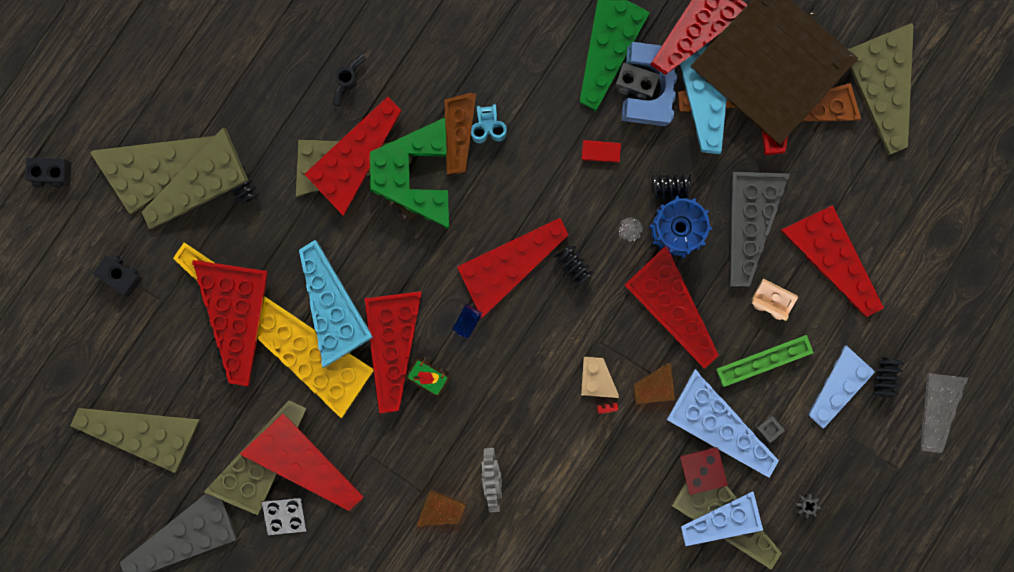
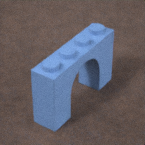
M632 42L627 46L626 63L648 68L654 73L659 74L661 89L657 99L652 101L626 99L623 102L621 121L666 126L673 120L674 110H672V103L675 100L673 88L677 80V73L673 69L667 75H664L650 65L661 48L660 45Z

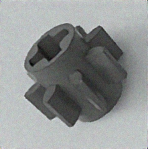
M809 493L806 498L799 495L800 501L795 503L799 507L797 513L802 514L804 512L805 518H808L809 514L816 517V510L821 509L816 503L819 499H811L812 496ZM806 502L811 503V504H809V507H810L809 510L806 509V504H805Z

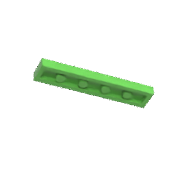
M807 335L717 368L716 371L722 387H725L814 352Z

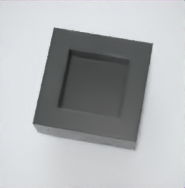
M769 416L757 427V430L769 443L785 431L773 416Z

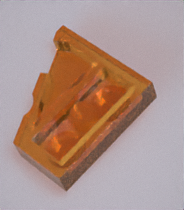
M671 363L663 365L634 384L636 404L675 400Z
M430 490L416 526L423 527V525L432 524L435 526L443 525L444 523L459 524L466 503Z

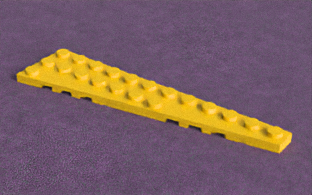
M183 243L173 258L196 280L197 275L192 265L193 260L215 263L186 243ZM264 296L257 339L289 367L300 380L309 386L340 418H343L374 372L373 368L350 353L323 368L316 331Z

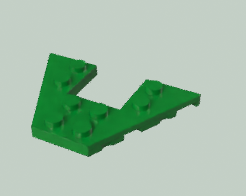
M445 118L371 151L369 154L370 191L377 195H382L385 199L391 202L394 201L404 206L405 209L415 214H420L425 219H430L448 229V190H417L409 188V156H446Z

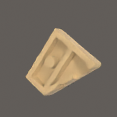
M584 357L581 395L619 397L603 358Z

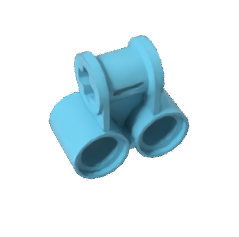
M493 104L491 107L477 106L478 123L472 125L471 128L473 141L483 143L488 138V135L495 141L504 140L507 128L503 122L497 121L496 104ZM500 127L503 129V133L495 135L493 130ZM477 129H482L485 133L483 136L477 137L474 135V132Z

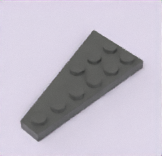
M732 172L729 286L750 287L790 174Z
M206 493L120 562L122 571L152 572L237 540L238 538L225 501Z

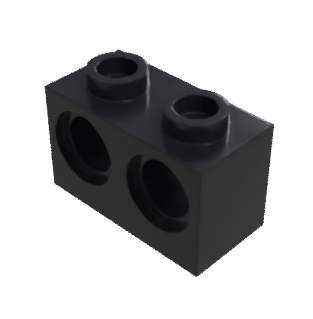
M50 158L26 159L25 181L32 183V186L44 187V184H51V187L62 188L63 185H70V161ZM41 169V175L36 177V172ZM60 169L61 174L56 178L55 172Z

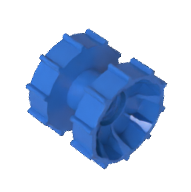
M678 196L665 206L661 205L655 212L657 215L652 224L648 227L651 229L654 241L652 245H656L659 250L666 247L669 250L668 253H671L672 256H681L682 259L694 249L696 251L699 250L700 246L703 247L705 245L704 241L708 236V232L712 230L707 215L709 210L705 211L701 205L695 202L696 198L693 200L679 199ZM677 223L682 224L684 232H677L675 225Z

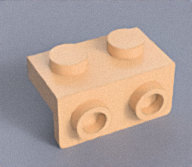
M763 279L752 297V304L759 311L765 310L771 313V316L777 320L783 319L787 321L788 314L798 296Z

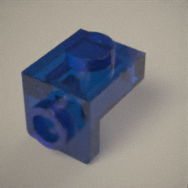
M466 304L452 330L459 336L469 338L483 313Z

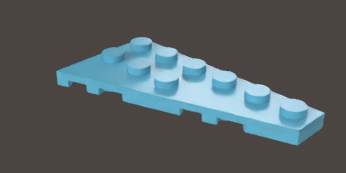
M708 43L681 63L680 66L692 110V117L696 126L700 150L704 153L721 154L726 98L690 67L710 46L711 43Z
M314 240L301 248L299 253L303 272L305 273L306 288L309 293L312 318L322 358V367L325 368L374 337L320 245Z

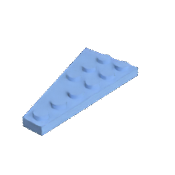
M694 369L667 420L770 478L779 460L742 422L738 415L701 377L697 370Z

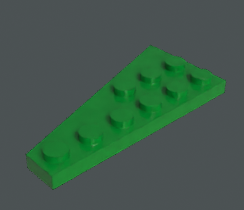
M628 0L597 1L580 104L595 112L597 111L627 56V46L635 41L650 12Z

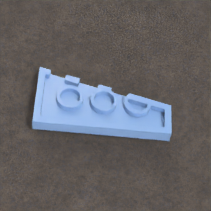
M847 346L843 347L842 353L834 364L830 376L826 379L821 393L817 396L808 413V416L821 428L826 427L875 373L871 367Z

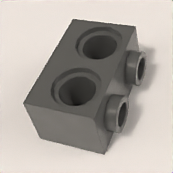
M623 63L615 88L622 94L628 95L630 93L636 95V98L639 100H651L659 74ZM626 76L630 77L632 79V83L626 84L623 82L622 78ZM644 82L648 83L650 85V89L644 90L641 88L640 84Z

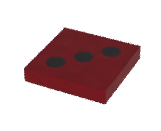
M718 447L679 456L689 495L728 486Z

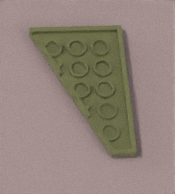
M912 23L848 49L858 57L850 67V70L888 155L908 147L914 27Z
M214 136L93 150L90 153L129 214L132 215L151 203Z

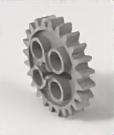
M485 448L481 478L484 496L488 501L490 513L500 512L499 500L502 499V478L499 463L496 460L494 448Z

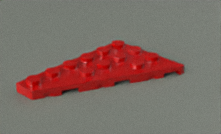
M193 260L192 265L197 275L198 285L201 288L202 298L208 311L217 347L220 350L228 383L250 386L268 271Z

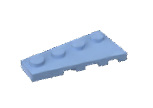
M754 492L681 526L685 546L763 530Z

